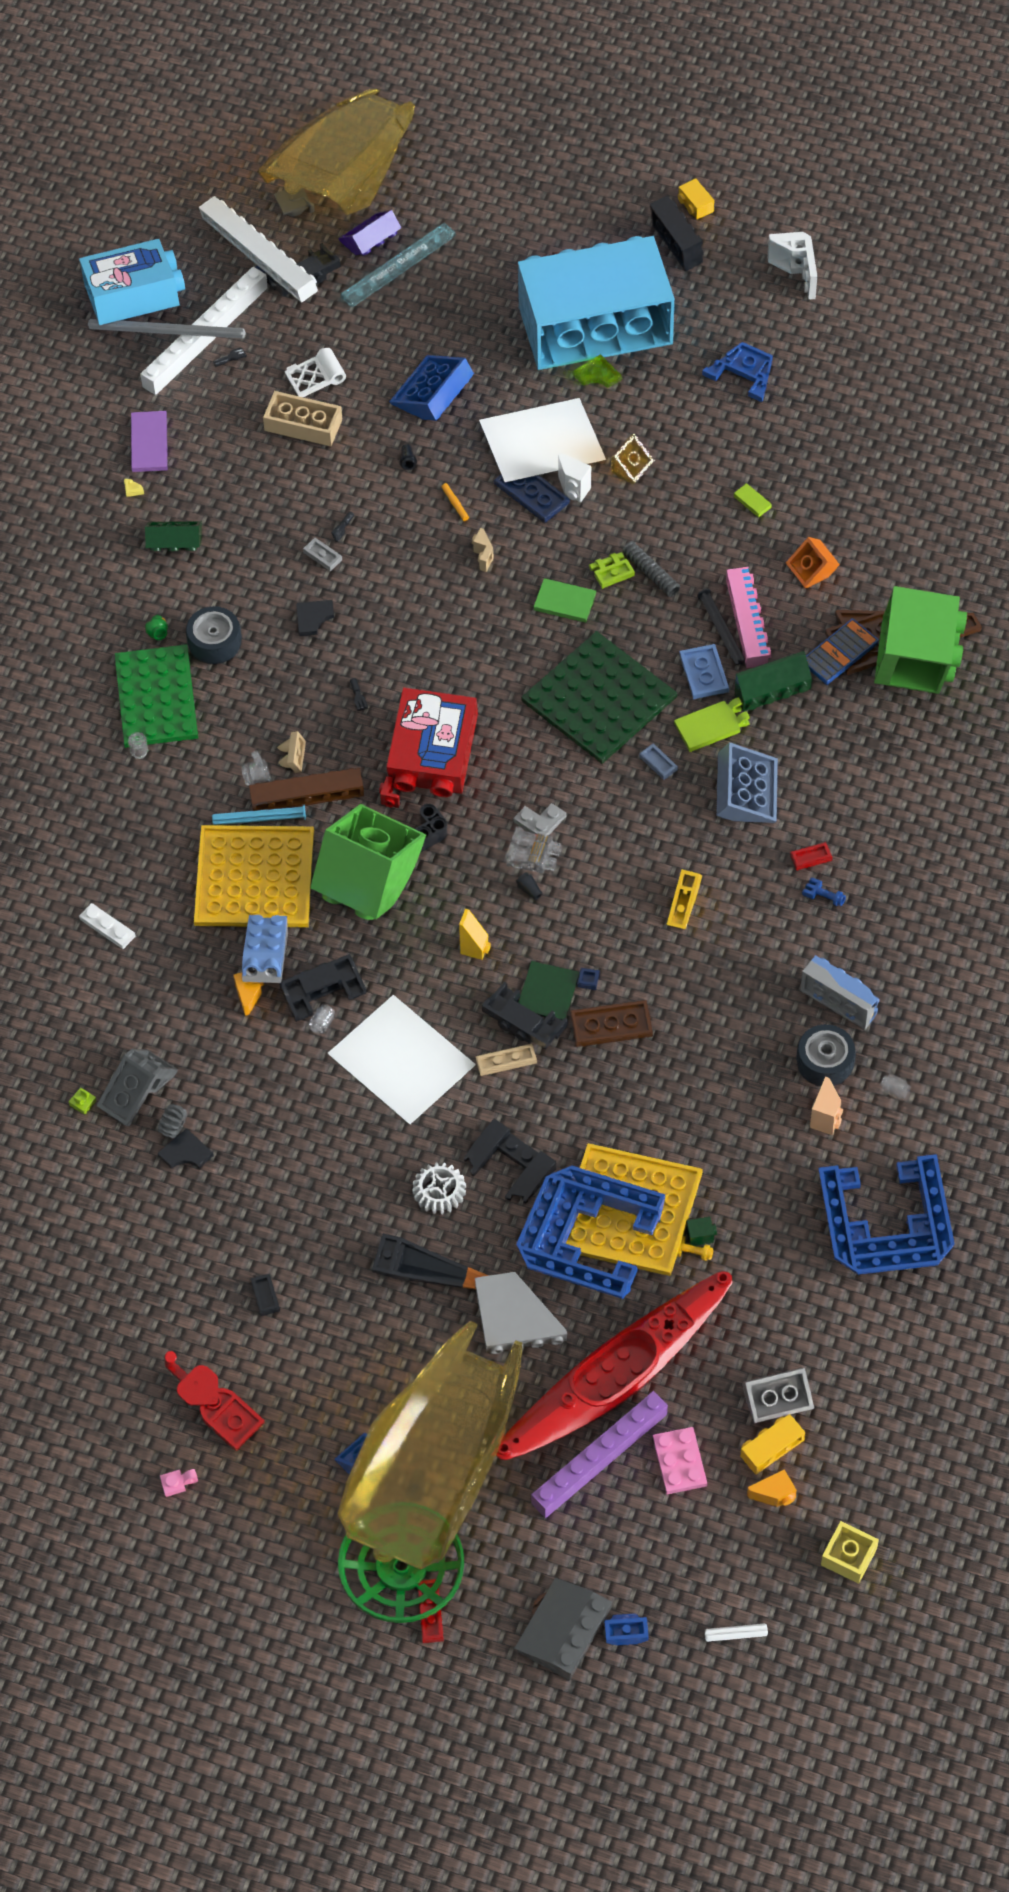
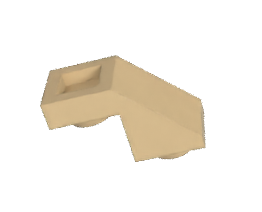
M480 528L478 533L474 534L472 544L474 552L479 554L480 570L487 572L493 561V547L484 529Z

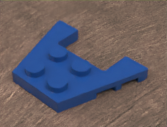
M742 342L727 352L725 357L716 360L712 366L704 368L702 375L717 381L724 370L733 372L755 382L748 391V396L762 402L773 355Z

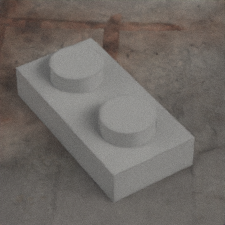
M314 538L303 548V553L329 571L342 561L340 554L317 538Z

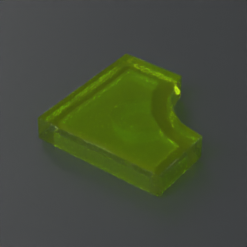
M601 354L573 371V375L583 386L589 383H599L609 388L622 380V375Z

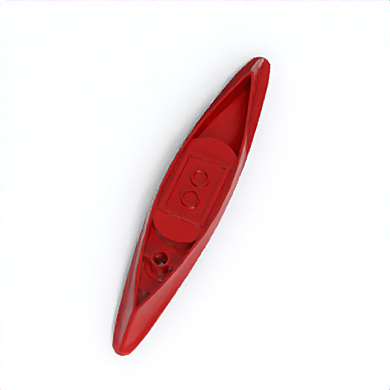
M721 1271L702 1280L643 1316L592 1352L559 1380L512 1426L495 1446L494 1453L496 1457L501 1460H508L543 1447L599 1419L636 1394L675 1356L720 1303L732 1284L731 1274Z

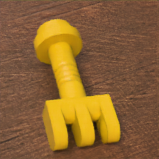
M683 1236L677 1257H681L682 1251L700 1255L704 1261H707V1259L711 1260L713 1248H710V1245L705 1244L702 1248L685 1244L686 1237Z

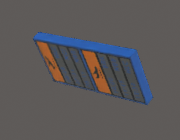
M852 618L806 655L810 672L828 685L879 643V639Z

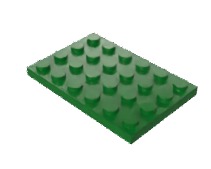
M187 644L115 653L125 748L199 739Z

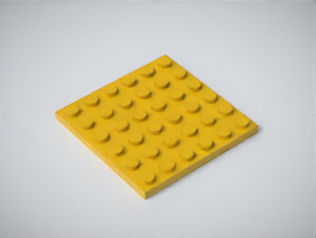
M201 825L194 926L247 927L249 915H261L263 918L279 915L287 916L288 927H309L314 827Z
M588 1143L580 1168L665 1194L666 1197L660 1223H657L652 1236L633 1230V1224L637 1215L601 1205L596 1218L581 1213L578 1214L566 1244L581 1248V1256L615 1264L619 1260L635 1265L641 1270L671 1276L703 1170L697 1167Z

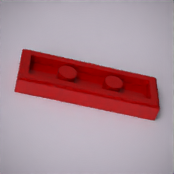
M436 1579L422 1580L419 1586L425 1583L431 1588ZM438 1588V1590H437L435 1593L440 1596L439 1588ZM418 1590V1596L420 1597L423 1593ZM428 1598L419 1604L420 1614L433 1609L437 1605ZM441 1609L435 1614L421 1619L423 1643L444 1641Z

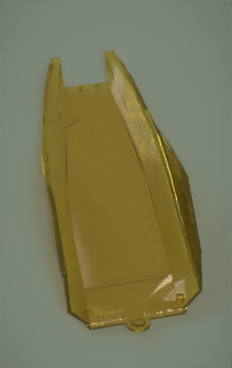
M370 89L337 103L300 128L264 162L257 172L266 183L276 179L284 180V189L289 194H296L301 188H304L324 197L327 196L336 202L346 215L370 206L390 167L398 148L397 146L411 123L415 105L409 101L399 106L397 103L374 95L380 92V89Z
M469 1321L441 1347L418 1377L378 1415L369 1429L346 1481L338 1511V1516L349 1539L374 1549V1558L381 1562H389L395 1558L422 1570L428 1565L443 1560L479 1493L505 1434V1426L519 1379L522 1342L515 1340L504 1366L466 1351L478 1325Z

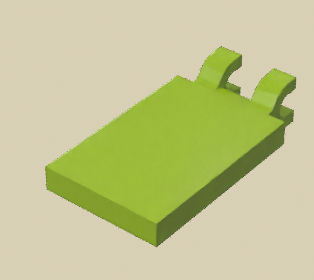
M739 697L733 699L729 704L722 701L674 720V725L689 752L740 733V727L750 725L748 721L750 716L747 711L741 713L738 717L735 715V713L742 711L740 707L742 702Z

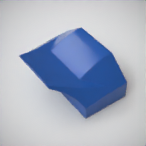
M636 1613L613 1615L610 1620H604L607 1644L631 1645L649 1640L647 1617L640 1618Z

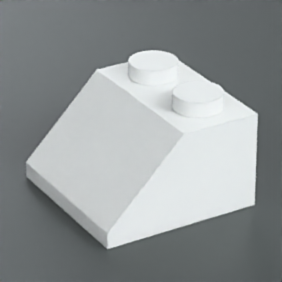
M559 453L558 478L565 496L571 500L582 502L591 489V466L563 453Z

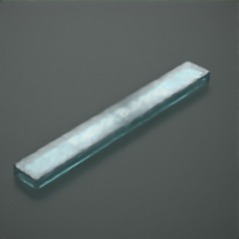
M446 223L441 224L342 292L341 298L351 307H354L454 238L456 232Z

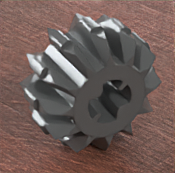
M168 1105L158 1125L159 1133L170 1138L177 1137L185 1123L187 1111L179 1105Z

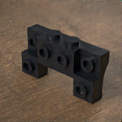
M323 243L319 244L320 250L316 252L309 249V258L296 264L302 266L308 275H313L316 279V284L326 280V274L341 267L340 259L337 255L331 253ZM264 272L267 283L273 290L277 289L282 297L290 293Z
M350 954L328 963H322L311 970H304L300 974L279 983L295 1022L313 1015V1009L309 1002L340 989L344 990L348 1000L366 994V987Z
M503 982L498 990L482 1004V1012L496 1019L502 1030L513 1033L521 1041H526L529 1044L534 1042L546 1050L554 1038L558 1039L568 1026V1019L560 1020L555 1017V1012L551 1011L543 1021V1017L516 1002L520 998L519 990L513 992L507 988V983Z

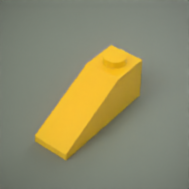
M681 869L667 925L686 929L702 879L701 874Z
M465 909L459 923L460 954L483 960L484 954H488L491 945L488 942V934L470 910Z

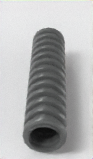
M634 541L624 546L623 554L630 558L642 572H645V575L652 579L664 593H667L668 597L678 593L680 585L668 573H665V570L658 566L646 552H643Z

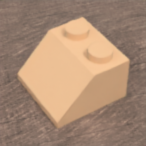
M825 1077L812 1108L810 1128L833 1135L834 1130L840 1127L843 1109L840 1108L841 1099L828 1077Z

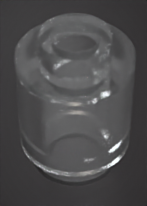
M140 732L131 734L128 738L131 755L135 758L145 757L148 752L146 736Z
M327 1005L318 1007L309 1021L311 1031L316 1034H324L334 1019L335 1011Z
M891 1073L889 1076L885 1075L880 1084L883 1092L903 1100L911 1088L907 1081Z

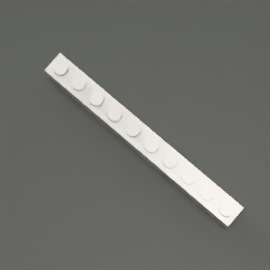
M214 196L199 207L203 220L301 303L318 291L316 287L317 282L313 275H308L302 266L296 265L291 257L288 258L283 250L277 249L272 241H268L261 232L258 233L252 224H247L242 216L239 217L233 208H228L223 200H219Z
M252 267L192 325L227 327L267 289L266 274ZM180 335L140 374L142 387L154 395L158 394L216 337Z

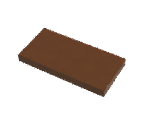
M647 1000L570 1010L576 1047L653 1037Z

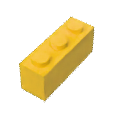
M790 1414L786 1417L782 1416L774 1422L772 1427L769 1429L764 1428L760 1431L758 1437L754 1440H747L741 1447L740 1457L757 1475L803 1442L805 1431Z

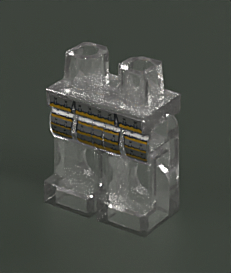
M516 826L512 842L506 854L507 866L538 871V873L544 874L545 869L555 871L557 858L549 856L550 854L559 856L562 844L553 841L550 835L545 836L543 834L526 832L524 828Z

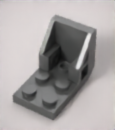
M131 1049L124 1055L96 1106L124 1125L130 1126L148 1093H156L175 1077L178 1069L149 1050Z

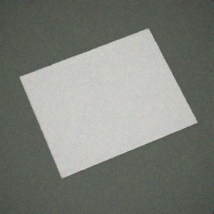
M580 398L479 420L504 482L558 471L559 453H563L586 464L606 460Z
M394 995L328 1052L333 1059L409 1124L415 1121L476 1065Z

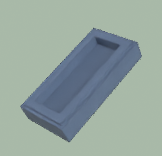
M654 743L639 753V757L663 780L678 770V766Z

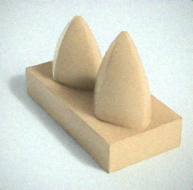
M298 731L291 732L290 739L277 747L280 751L288 753L278 763L282 767L291 768L295 773L302 772L306 744L305 739Z

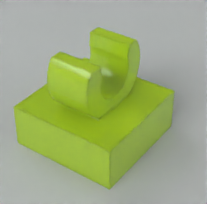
M80 1087L69 1100V1105L85 1115L97 1100L95 1096Z

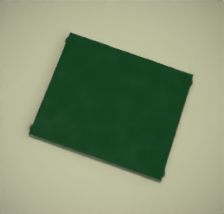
M531 961L518 1003L541 1017H547L551 1011H554L555 1017L563 1020L567 1017L580 972Z

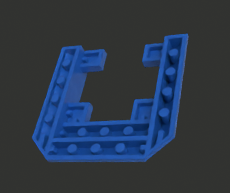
M937 1154L917 1156V1160L897 1162L896 1168L900 1184L918 1182L924 1214L908 1215L906 1220L909 1234L871 1238L867 1220L848 1221L843 1190L860 1188L858 1167L839 1169L838 1166L818 1168L835 1260L857 1275L939 1265L954 1246V1238Z
M569 1166L545 1177L516 1245L528 1269L623 1299L631 1291V1285L638 1270L637 1266L618 1260L613 1274L578 1264L577 1261L581 1254V1248L566 1244L579 1213L596 1218L601 1205L637 1215L633 1224V1230L652 1236L657 1223H660L666 1196L665 1194L595 1172Z

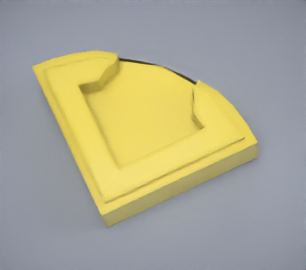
M124 479L126 497L144 494L143 487L140 484L133 482L131 479Z

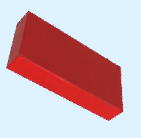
M826 842L790 852L796 871L832 861V855Z

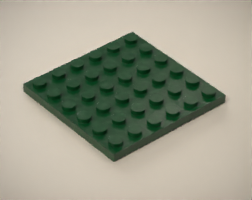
M596 631L521 697V701L603 764L677 698L678 693Z

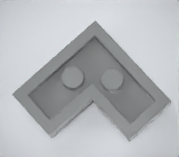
M552 803L541 815L524 806L513 819L515 824L535 837L537 834L547 837L565 819L566 812Z

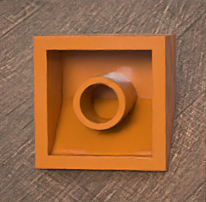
M808 537L786 561L787 566L805 588H809L829 578L840 565L820 539Z

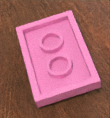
M693 1427L653 1435L666 1494L707 1487V1480Z

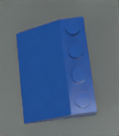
M427 355L389 402L391 405L423 420L437 421L465 384L469 382L474 373L466 358Z

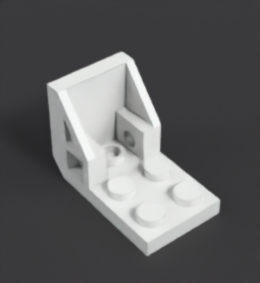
M805 232L769 234L768 262L790 274L802 273V279L806 281L804 282V292L808 293V299H815L817 271L811 236Z

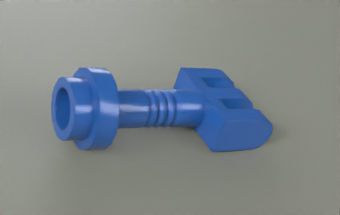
M810 878L809 883L805 886L806 889L802 891V895L813 900L817 894L833 900V905L842 906L846 899V896L841 891L835 894L821 888L822 881L815 878Z

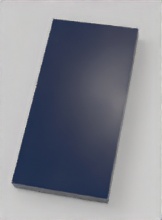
M501 474L494 480V484L544 523L570 503V499L539 475L504 482Z

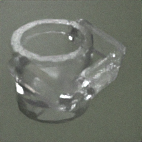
M257 750L252 752L254 761L242 764L241 766L247 787L255 783L270 782L271 780L265 759H262Z

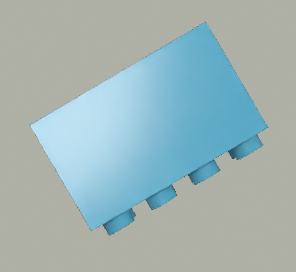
M635 236L624 242L613 244L598 243L592 248L576 251L566 249L559 254L544 257L530 256L523 261H518L519 310L538 370L673 344L675 299L654 236L645 238Z

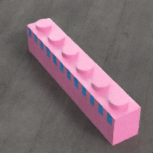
M748 567L729 569L726 573V582L746 669L754 668L768 663V658H771V649L766 645L768 643L767 633L763 632L764 620L763 617L760 618L759 616L761 614L760 603H756L757 590L752 586L754 584L753 574L749 573Z

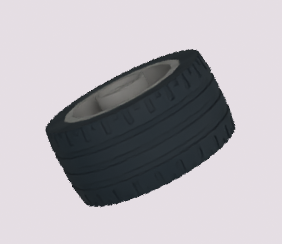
M209 606L195 612L188 620L186 626L189 650L197 660L207 664H221L233 658L238 653L242 641L241 627L237 617L230 610L218 606Z
M830 1024L814 1026L803 1034L798 1043L796 1055L798 1070L803 1078L816 1086H822L825 1077L830 1078L833 1086L841 1084L849 1077L854 1068L856 1057L855 1044L851 1036L840 1027Z

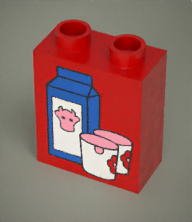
M403 687L386 767L388 776L394 777V788L403 792H413L416 787L430 789V792L438 797H450L452 792L462 794L478 717L477 699L475 697Z

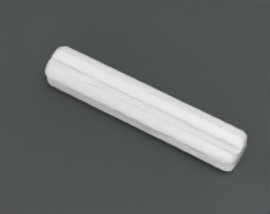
M765 1623L711 1628L705 1630V1639L709 1642L767 1636L768 1629Z

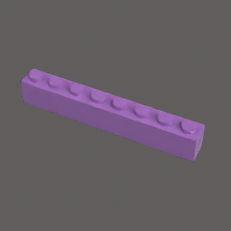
M654 1391L532 1493L531 1504L546 1519L667 1415L668 1405Z

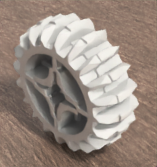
M436 1162L435 1167L428 1164L427 1170L422 1168L420 1170L421 1174H417L416 1180L413 1181L412 1189L415 1201L419 1202L420 1208L425 1206L426 1212L432 1209L433 1214L439 1210L442 1215L446 1209L448 1212L452 1211V1207L457 1209L458 1203H462L463 1196L466 1195V1183L464 1182V1176L460 1175L459 1169L454 1170L453 1165L447 1168L445 1162L442 1166H439ZM432 1180V1183L424 1189L425 1185ZM452 1188H455L453 1193L447 1197V1193L450 1192Z

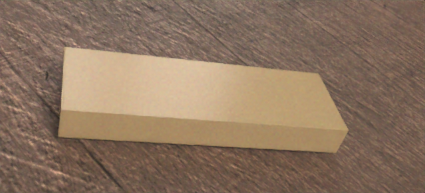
M532 1044L475 1056L480 1076L537 1063Z

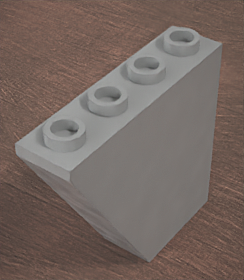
M516 1272L475 1278L486 1353L499 1354L503 1350L519 1351L523 1347L539 1348L543 1344L551 1343L552 1345H558L563 1343V1341H567L566 1329Z

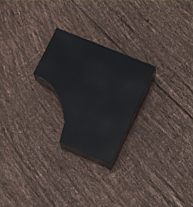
M332 600L296 603L299 636L318 635L320 625L326 620L334 618Z
M187 1128L158 1152V1157L171 1169L185 1163L200 1168L214 1156L213 1152Z

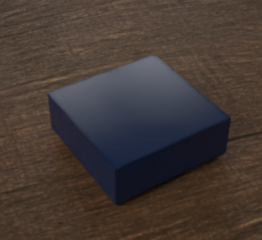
M581 968L577 987L596 990L600 970Z

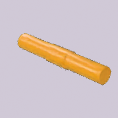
M444 483L441 488L462 520L467 521L469 516L449 485Z

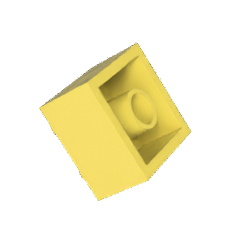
M840 1521L822 1556L821 1566L859 1584L877 1550L879 1539Z

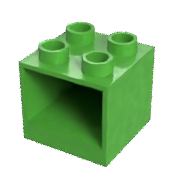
M894 586L882 617L874 683L940 694L945 681L953 682L956 667H960L963 654V645H958L960 634L964 633L967 621V612L958 611L960 597Z

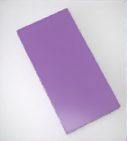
M166 411L131 413L132 472L168 470Z

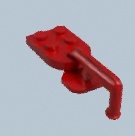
M166 1352V1369L181 1381L177 1386L179 1397L188 1405H200V1415L204 1423L237 1451L265 1423V1420L233 1391L226 1388H218V1376L207 1366H196L187 1374L175 1363L177 1358L175 1352Z

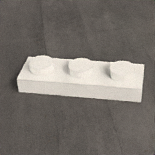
M92 903L79 915L82 922L122 949L136 937L135 932Z

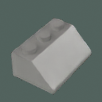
M797 1368L742 1382L746 1402L754 1423L814 1409L805 1368Z

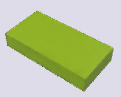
M747 483L734 492V497L758 518L772 507L769 501Z

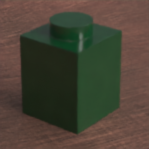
M710 1217L687 1220L686 1231L690 1245L699 1246L714 1243V1235H717V1228L715 1223L712 1224Z

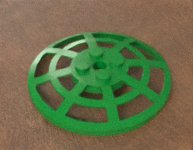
M410 1503L384 1505L360 1517L346 1533L339 1549V1577L347 1596L364 1613L386 1622H414L435 1614L455 1595L460 1586L464 1571L462 1544L455 1529L437 1512L427 1507ZM399 1513L398 1525L386 1527L375 1534L366 1525L380 1516ZM407 1513L425 1516L436 1522L438 1526L429 1534L418 1527L407 1525ZM360 1530L368 1540L360 1551L358 1561L346 1560L348 1547ZM444 1531L450 1536L455 1546L458 1561L445 1562L443 1550L436 1541ZM398 1532L397 1542L385 1546L380 1538L388 1534ZM407 1532L416 1534L425 1540L419 1546H416L413 1543L407 1542ZM373 1545L380 1552L376 1563L364 1562L369 1549ZM432 1546L434 1548L439 1563H426L424 1552ZM399 1562L407 1564L405 1570H398L395 1566ZM345 1568L358 1570L359 1580L366 1591L358 1598L354 1596L348 1585ZM458 1569L454 1585L449 1594L443 1599L435 1592L443 1581L445 1571ZM364 1571H376L380 1581L371 1588L365 1578ZM439 1571L437 1579L431 1588L425 1583L419 1586L426 1572ZM386 1587L397 1591L396 1601L385 1599L378 1595V1593ZM416 1587L423 1593L422 1596L416 1599L405 1601V1591ZM373 1598L383 1605L396 1607L395 1617L381 1615L368 1609L363 1604ZM428 1598L437 1605L423 1614L404 1617V1607L418 1605Z

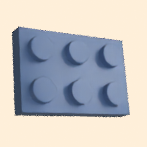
M715 644L679 651L693 699L729 692V686Z

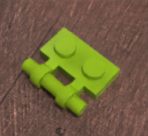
M622 552L610 554L605 559H597L594 563L589 564L591 571L596 570L594 571V576L602 589L635 576V571L629 561L624 559Z

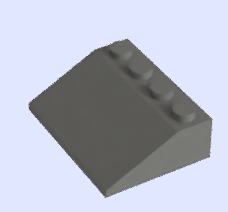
M555 1577L514 1650L570 1681L611 1610L612 1602L593 1591Z

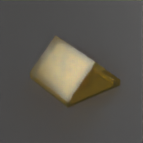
M631 434L612 456V473L631 484H634L654 461L635 434Z

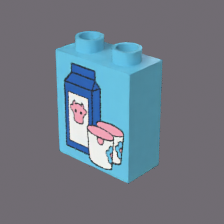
M159 239L79 258L84 285L99 325L180 306L177 292L185 290L183 275L180 269L177 270L173 250L164 252Z

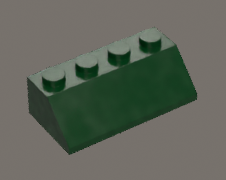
M802 651L736 673L734 695L736 698H740L742 702L740 706L743 712L754 710L761 705L771 704L776 700L786 699L791 695L804 693L811 689L812 677L805 652Z

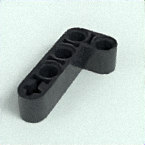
M426 803L420 808V821L422 825L415 828V830L426 834L421 852L447 837V821L433 804Z

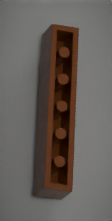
M348 768L341 771H330L323 774H311L304 777H293L291 779L249 785L253 811L294 808L364 796L360 768Z

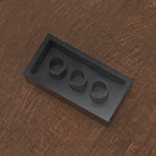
M667 195L651 203L652 226L682 268L687 271L702 264V255H704L701 247L703 244L702 239L694 233L691 223H687L684 213L679 212L676 202Z

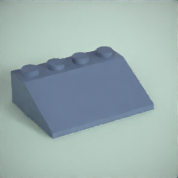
M730 742L718 752L716 816L731 821L777 822L778 758Z

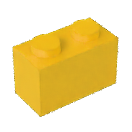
M696 178L679 186L678 200L681 204L685 205L689 214L693 215L696 220L714 212V199Z

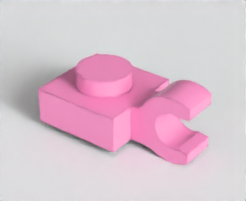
M195 1469L188 1470L183 1475H181L180 1470L160 1475L166 1497L186 1491L184 1485L198 1482Z

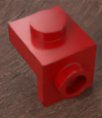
M386 776L385 782H382L379 788L381 804L390 808H399V795L392 794L394 790V777Z

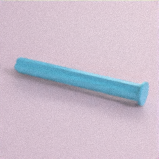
M303 805V807L213 814L212 823L213 825L296 818H304L306 820L305 805Z

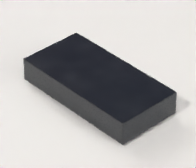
M270 1273L250 1278L260 1316L280 1312Z

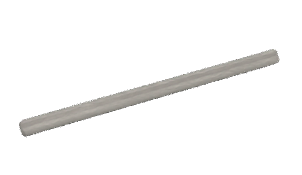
M90 319L88 322L89 329L239 339H243L246 335L244 328L135 321H115L99 325L97 319Z

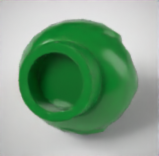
M155 615L150 622L146 623L145 630L149 637L162 640L167 636L168 624L160 615Z

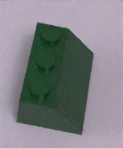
M202 521L148 522L145 526V546L150 548V551H161V548H168V551H178L179 548L195 551L201 546Z

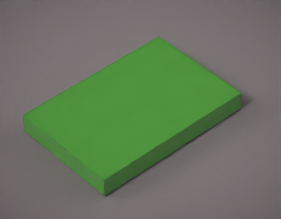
M544 578L534 604V610L586 623L596 596V590Z

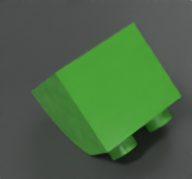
M359 804L325 830L310 888L322 893V898L329 903H342L355 909V914L360 918L367 920L377 919L390 909L399 898L416 865L426 834Z

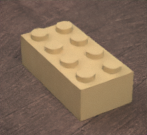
M274 391L263 416L264 431L332 446L342 422L341 406Z

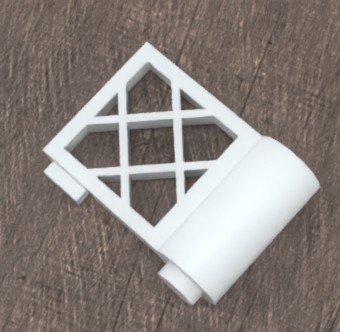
M330 348L320 349L316 357L299 365L293 364L287 367L285 371L287 378L299 397H305L330 384L338 385L346 379L344 370ZM316 364L315 371L307 370L308 366ZM296 372L301 373L299 379L292 378L291 375ZM305 374L313 375L311 381L303 380ZM316 377L324 378V381L320 383L314 382ZM301 384L308 385L307 389L301 392L299 390Z

